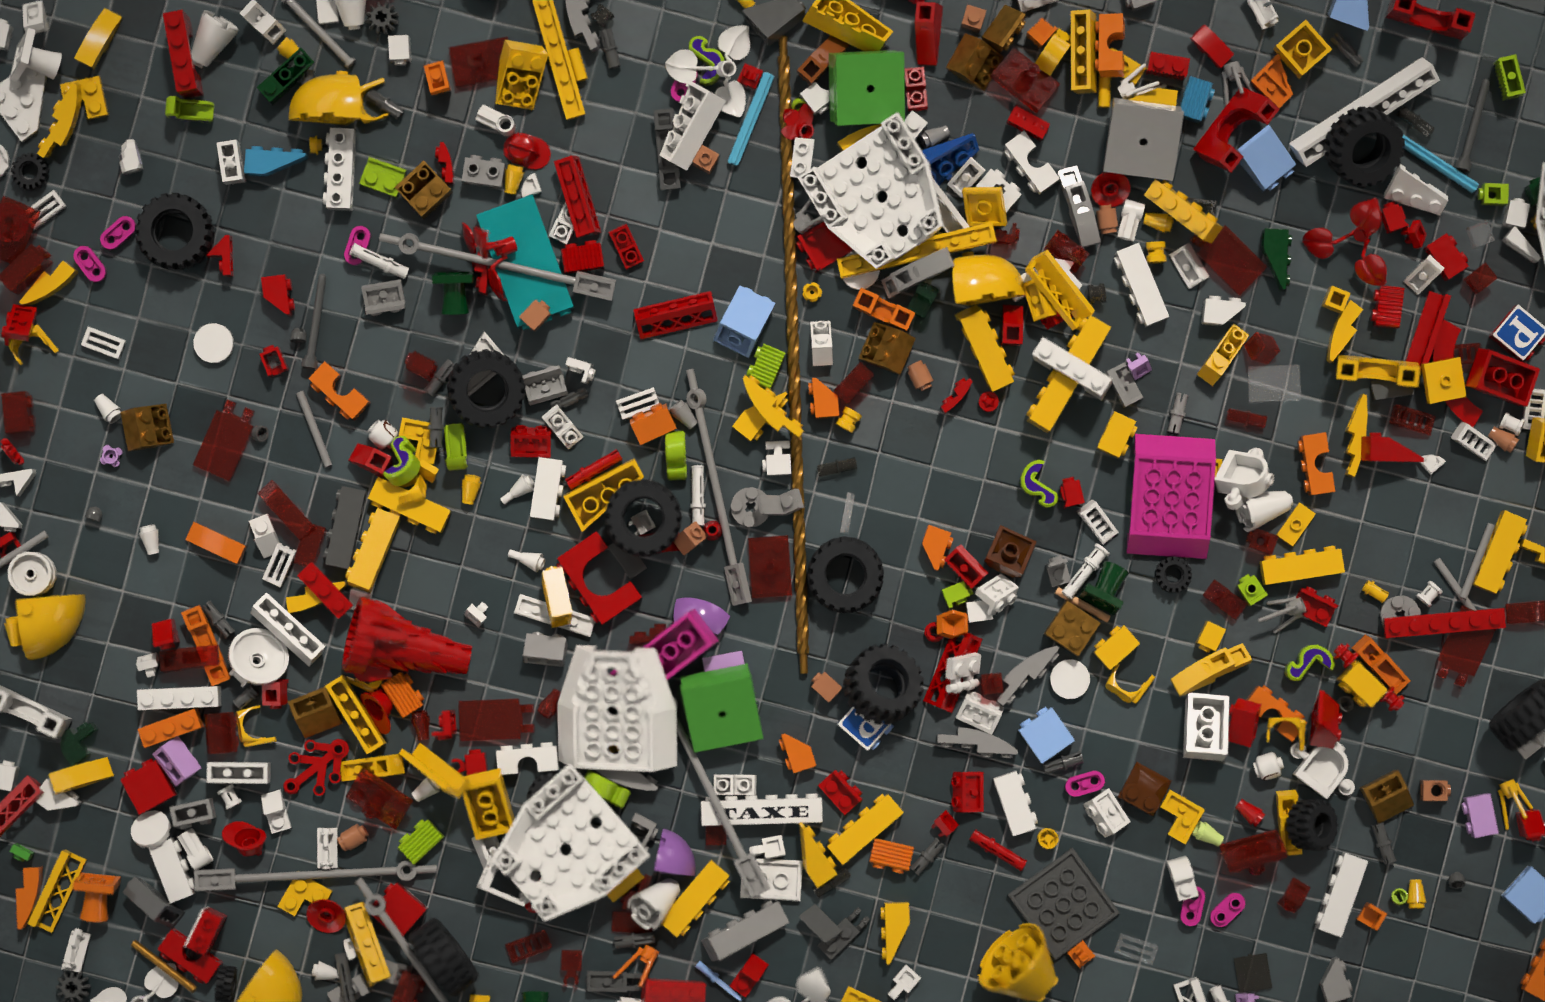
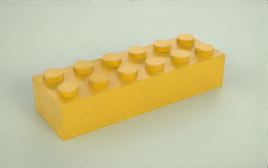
M1092 315L1088 318L1084 317L1077 328L1079 330L1078 335H1073L1067 344L1068 352L1089 365L1111 327ZM1055 369L1051 371L1046 380L1049 382L1048 386H1043L1036 397L1039 401L1036 405L1033 403L1026 413L1029 417L1027 422L1046 433L1053 427L1078 384Z

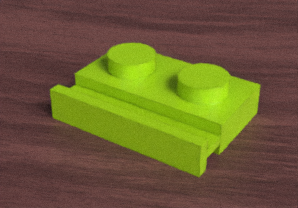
M369 157L359 184L398 198L399 192L395 189V186L404 179L407 170Z

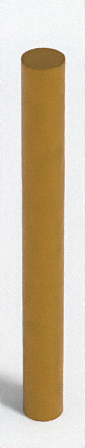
M137 940L133 941L131 947L191 993L197 990L198 987Z

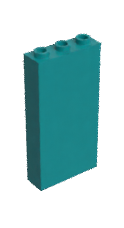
M533 194L476 215L481 230L488 231L487 242H495L510 236L514 238L517 251L508 254V259L503 261L562 274ZM489 249L492 259L498 260L501 258V255H496L494 249ZM496 268L518 329H530L519 316L535 299L538 302L543 300L550 307L548 311L551 313V316L544 323L553 320L552 316L560 314V317L572 313L571 309H574V305L566 283Z

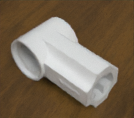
M484 104L480 107L475 119L476 121L500 132L503 136H511L515 132L516 125L512 117L504 115ZM510 122L511 127L504 130L501 128L502 123Z
M1128 199L1125 200L1121 213L1122 220L1118 230V238L1134 241L1139 221H1141L1145 204Z
M193 828L177 837L185 849L187 859L194 870H199L214 861L211 853L205 845L203 846Z

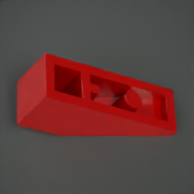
M1369 433V437L1362 436L1361 460L1424 462L1423 457L1390 437H1381L1382 433Z

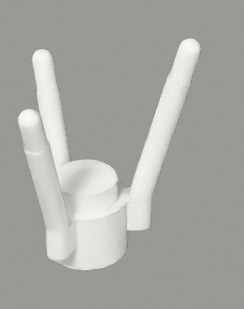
M1144 63L1127 78L1121 80L1122 85L1117 88L1122 99H1130L1157 88L1164 89L1167 85L1157 86L1160 83L1156 81L1136 89L1133 82L1128 83L1146 67Z

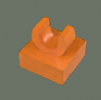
M1083 940L1067 952L1079 968L1095 957Z

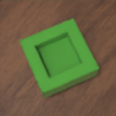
M18 843L13 844L10 852L14 853L13 857L22 862L31 860L35 853Z

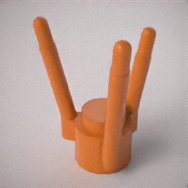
M645 945L644 949L639 947L637 952L613 975V979H616L640 955L641 958L639 960L647 964L638 985L642 987L659 952L648 945Z

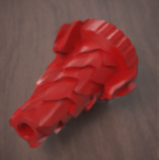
M360 597L350 621L343 651L342 669L345 672L353 673L357 680L361 682L391 679L392 672L390 668L406 672L411 669L424 673H431L433 671L447 674V672L467 674L472 646L452 641L446 636L431 633V629L412 625V621L405 620L387 604L378 600Z

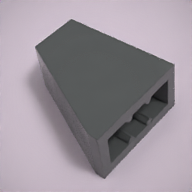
M773 0L745 8L742 12L744 20L768 46H771L803 20L806 7L801 0Z
M138 877L130 880L123 891L153 921L173 928L185 913L173 902L170 903L168 898L149 883Z

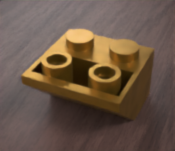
M1004 5L981 39L999 53L1003 49L1007 51L1013 43L1014 37L1012 36L1015 33L1018 35L1025 26L1024 18L1026 15L1010 6Z
M965 33L946 68L960 79L985 91L1003 56L982 39Z
M424 160L395 186V189L423 219L453 193Z
M874 322L859 359L901 375L916 338L902 330Z
M167 404L135 407L120 412L128 451L174 443Z
M326 687L288 701L294 719L304 738L343 724L334 700Z
M1393 770L1360 787L1378 824L1414 806L1409 789L1399 770Z

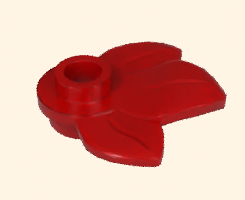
M804 103L799 111L791 108L784 110L783 120L786 126L781 130V133L785 138L793 140L795 137L809 139L813 136L814 128L811 123L814 114L808 104ZM805 127V132L801 133L802 128Z

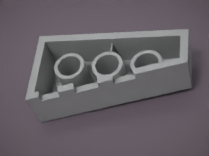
M769 900L760 905L762 909L756 912L754 909L743 914L744 918L738 921L734 919L726 923L727 927L721 930L717 928L709 932V936L702 939L701 942L711 961L721 960L788 924L789 921L779 901L772 903Z

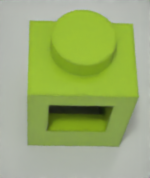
M1484 183L1482 188L1478 189V200H1482L1481 205L1505 206L1508 204L1509 184ZM1489 192L1495 194L1494 199L1489 198Z
M1247 574L1238 580L1240 583L1236 587L1248 606H1252L1268 595L1255 575L1250 576ZM1249 585H1253L1255 587L1254 592H1249Z
M964 581L941 590L948 608L953 607V602L959 605L967 601L966 597L973 595L970 585L965 584Z

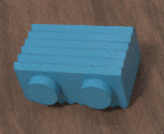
M1192 76L1188 78L1180 103V107L1184 111V119L1196 123L1206 119L1209 108H1206L1208 100H1212L1215 89H1212L1213 83Z

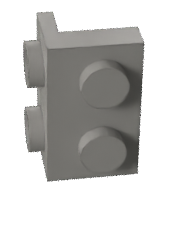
M401 279L364 285L361 288L366 315L377 316L386 311L395 313L405 308L406 301Z
M559 365L549 366L537 372L532 371L522 376L525 382V391L529 405L568 395L563 373Z

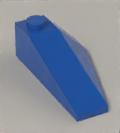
M971 133L921 151L930 164L932 178L940 185L945 179L949 180L952 177L951 173L958 167H962L970 157H973L979 151V146L975 134Z

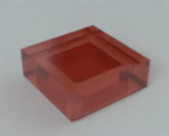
M723 825L706 826V845H726V831Z

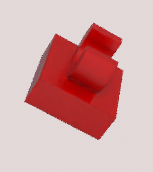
M745 63L737 81L756 90L763 70Z
M1413 220L1411 226L1404 227L1401 232L1402 235H1408L1405 243H1412L1414 248H1422L1427 234L1421 220Z
M945 810L934 820L935 823L931 827L934 829L938 826L941 830L938 836L942 837L945 834L947 837L959 824Z

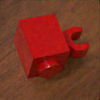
M481 749L469 750V754L464 755L465 762L459 758L451 760L452 763L458 762L460 764V768L456 770L459 773L466 771L467 775L488 771L486 752H481Z

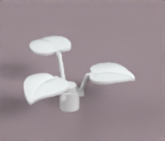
M734 26L722 32L718 39V48L725 52L724 57L726 61L719 62L717 66H696L698 62L696 55L687 49L678 50L665 62L668 74L681 83H687V80L694 81L696 79V70H716L719 76L725 77L724 86L719 87L715 92V95L726 100L721 111L736 117L742 116L746 100L745 90L738 81L728 83V80L736 72V65L732 59H743L749 52L750 38L748 26Z
M167 963L169 966H171L173 969L177 971L176 965L174 963ZM155 967L148 972L144 981L145 987L152 992L145 995V997H135L132 1002H149L148 999L155 993L160 998L171 997L177 991L179 983L159 967ZM110 987L103 990L91 999L90 1002H126L127 996L122 989Z
M819 968L802 975L797 981L799 992L807 997L802 1002H826L831 993ZM776 997L768 1002H790V1000L784 997Z

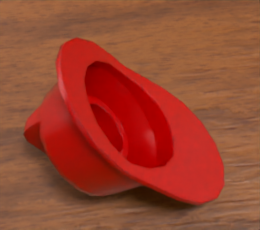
M515 133L508 137L504 143V154L514 164L529 169H540L547 165L550 160V148L540 138L525 133Z
M382 688L377 689L371 694L362 693L360 696L361 702L379 732L388 734L391 730L388 717L393 708L390 698Z
M236 821L224 827L222 838L227 844L235 847L243 856H260L263 843L266 840V833L249 823Z

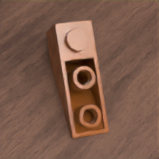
M831 35L797 69V74L809 85H812L828 70L829 53L844 52L850 44Z

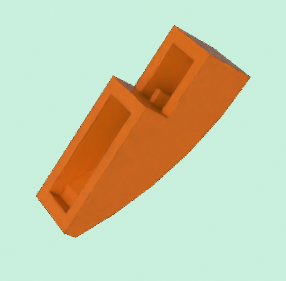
M193 522L185 539L236 564H240L247 548L246 545L196 522Z
M1366 634L1351 648L1359 654V658L1389 688L1391 686L1395 688L1394 693L1396 695L1411 681L1387 653L1383 652L1374 640Z
M43 866L23 868L24 887L16 889L17 929H23L27 926L38 902L43 880Z

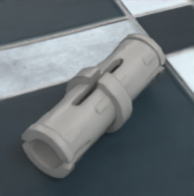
M1176 392L1173 410L1171 409L1170 411L1172 415L1167 432L1172 433L1174 425H1176L1174 434H1180L1182 419L1186 415L1184 411L1189 395L1184 394L1182 402H1180L1182 393Z

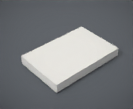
M756 858L771 889L752 899L800 901L803 861ZM741 878L740 898H751Z

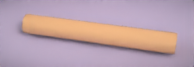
M1060 587L1055 591L1054 594L1068 600L1106 623L1109 621L1111 616L1076 596L1072 600L1062 594L1061 591L1063 589Z

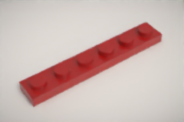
M1504 608L1383 618L1385 638L1506 628Z

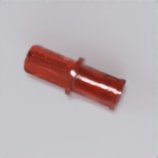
M1231 408L1227 411V420L1244 423V426H1247V424L1262 428L1266 426V415L1250 413V410L1245 412Z

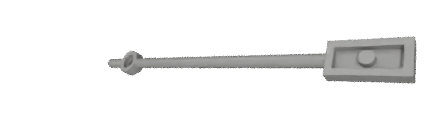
M382 233L379 236V241L399 245L400 250L405 254H413L417 250L487 266H491L497 261V259L492 258L484 260L479 255L422 243L412 233H406L401 238ZM411 240L413 245L409 246L406 241ZM502 261L496 266V268L574 285L573 292L611 301L613 299L616 285L615 279L577 271L576 277L506 261Z
M694 369L686 370L690 391L687 393V403L690 408L695 409L730 566L724 567L732 606L752 602L744 564H737L703 412V407L706 404V394L702 389H698Z
M673 697L676 707L678 709V702L676 698ZM677 716V734L739 857L738 860L734 861V864L751 898H754L771 888L754 854L746 855Z
M404 860L397 867L237 875L235 868L194 870L195 891L236 889V883L384 875H398L401 880L409 881L416 874L437 873V865L416 866L410 860ZM406 866L411 869V872L408 874L403 871V868Z
M362 877L355 881L367 899L365 902L367 912L380 917L439 1002H449L385 912V898L380 894H373ZM373 901H378L380 905L375 907Z

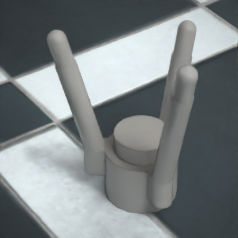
M1239 61L1224 65L1225 71L1222 72L1226 106L1229 102L1228 78L1230 81L1236 80L1241 94L1244 93L1240 81L1241 77L1249 90L1254 91L1246 77L1243 67H1240Z
M811 199L796 213L797 219L793 222L794 227L801 234L823 222V219L826 218V215H822L814 219L810 214H804L812 203Z
M1293 596L1291 598L1268 601L1267 605L1289 604H1286V608L1259 618L1258 622H1263L1285 613H1289L1290 616L1294 615L1273 630V633L1276 634L1296 619L1304 617L1303 613L1306 612V607L1301 597Z

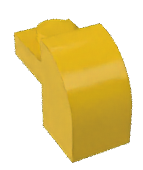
M1058 28L1034 65L1051 76L1070 48L1071 36Z

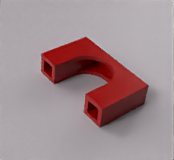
M1390 0L1386 13V18L1459 40L1464 39L1471 32L1476 13L1456 8L1452 12L1430 9L1416 3L1417 0Z
M183 10L162 13L176 91L184 99L202 96L204 94L201 77L196 72L189 38L193 37L190 17Z
M1242 87L1244 93L1241 94L1238 89L1193 148L1204 161L1228 172H1232L1243 158L1232 145L1228 144L1232 131L1242 122L1251 119L1268 125L1280 110L1268 97Z
M596 531L558 557L559 563L556 565L558 568H562L563 574L566 572L571 578L568 580L574 591L576 589L579 590L581 593L579 598L584 606H590L593 611L591 616L595 622H601L603 625L636 603L642 596L632 581L612 594L605 596L596 595L587 588L584 582V570L587 564L608 549V546Z

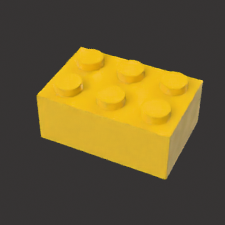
M498 768L464 776L470 783L462 794L475 839L479 840L508 833L515 821L501 769Z

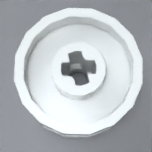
M24 552L17 555L11 561L8 568L10 585L23 595L39 596L47 593L53 587L57 577L54 562L48 556L39 552ZM31 570L34 571L33 577H30V575L32 574Z

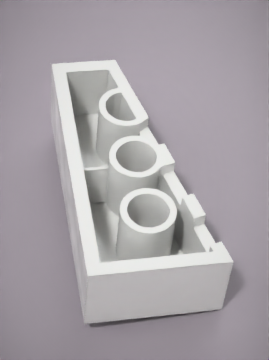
M687 80L686 87H688L686 95H682L679 102L682 104L679 114L674 115L673 130L668 132L660 153L661 157L686 171L692 164L694 157L726 100L690 80Z

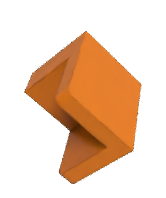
M1041 18L1027 32L1026 36L1041 49L1056 33L1058 28L1056 26L1052 27L1046 20Z
M950 610L937 615V635L953 639L968 633L967 613Z
M1366 902L1356 919L1377 931L1387 913Z

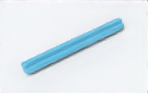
M764 72L728 158V163L738 166L774 80V76L770 73Z
M1403 135L1402 138L1405 139L1403 149L1471 193L1477 190L1479 184Z

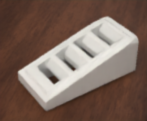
M1513 226L1503 238L1505 244L1532 263H1536L1541 259L1540 255L1517 227Z
M1533 389L1532 395L1541 396L1540 400L1530 398L1528 407L1524 406L1523 419L1525 423L1522 429H1531V423H1528V419L1532 420V417H1545V390ZM1530 403L1540 404V408L1530 407ZM1529 411L1539 412V416L1529 415Z
M1464 422L1458 425L1451 436V439L1484 461L1488 460L1497 446L1496 443ZM1474 434L1473 438L1468 444L1467 441L1469 440L1471 435ZM1479 438H1480L1481 441L1479 442V444L1477 445V447H1476V449H1475L1474 446H1475V444L1477 443V441H1478ZM1485 443H1487V447L1485 448L1483 453H1481V449L1483 448Z
M1090 500L1077 511L1103 545L1119 533L1096 501ZM1092 509H1095L1091 514H1089L1088 516L1086 515ZM1099 514L1100 517L1092 523L1091 520ZM1101 522H1105L1100 528L1096 529V526ZM1109 527L1110 530L1102 536L1100 533Z

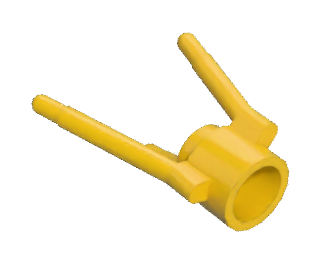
M1514 779L1499 784L1501 789L1498 790L1506 830H1509L1505 795L1507 799L1514 798L1524 819L1527 818V815L1517 795L1521 796L1530 810L1533 809L1518 782L1516 783Z

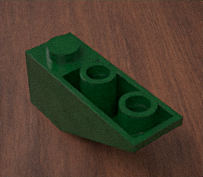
M300 48L256 88L274 105L315 62Z
M1264 228L1262 230L1261 251L1280 291H1284L1286 286L1290 284V274H1287V266L1290 267L1291 255L1288 254V247H1291L1292 235H1289V229Z

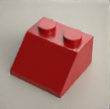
M1319 690L1311 712L1310 745L1334 749L1336 742H1340L1341 730L1338 729V725H1341L1342 713H1339V704L1323 690Z

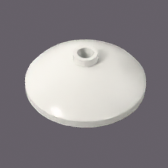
M252 628L239 633L229 648L228 657L233 671L241 679L252 684L265 685L272 683L284 674L288 666L289 653L286 645L266 629ZM253 660H257L259 664H255Z

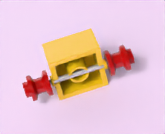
M1348 643L1345 645L1339 644L1333 651L1335 653L1333 658H1340L1344 662L1343 667L1346 669L1336 679L1340 682L1338 686L1345 693H1351L1354 696L1352 700L1360 707H1372L1379 700L1389 704L1388 710L1390 712L1392 710L1398 711L1404 705L1402 701L1404 696H1397L1394 693L1395 688L1393 686L1389 689L1385 688L1359 662H1356L1359 654L1357 652H1350L1348 650Z

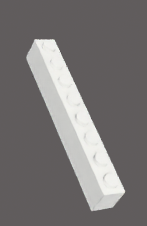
M1421 57L1290 142L1289 145L1296 159L1307 167L1323 157L1325 152H1327L1324 149V143L1328 141L1326 138L1327 132L1332 130L1331 125L1339 120V116L1348 114V110L1353 108L1357 110L1358 107L1362 106L1366 108L1373 107L1387 115L1440 81L1433 64Z

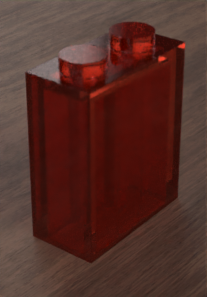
M31 244L0 273V281L11 292L19 295L53 263L50 259L52 255L41 245L37 247Z

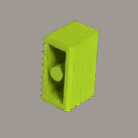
M1514 54L1497 59L1494 62V65H1496L1494 68L1497 69L1495 72L1497 73L1496 76H1498L1497 80H1499L1498 84H1500L1502 99L1507 100L1524 95L1526 91L1517 55Z
M763 343L762 347L758 346L754 355L757 360L754 366L750 364L746 376L750 377L752 375L760 381V387L771 390L786 353Z
M421 819L413 827L415 831L411 835L406 833L399 840L401 844L398 848L414 865L445 837L429 819L425 822Z

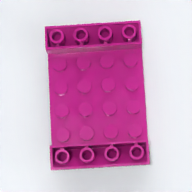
M1135 434L1130 529L1127 536L1126 553L1207 559L1211 535L1216 465L1215 439Z

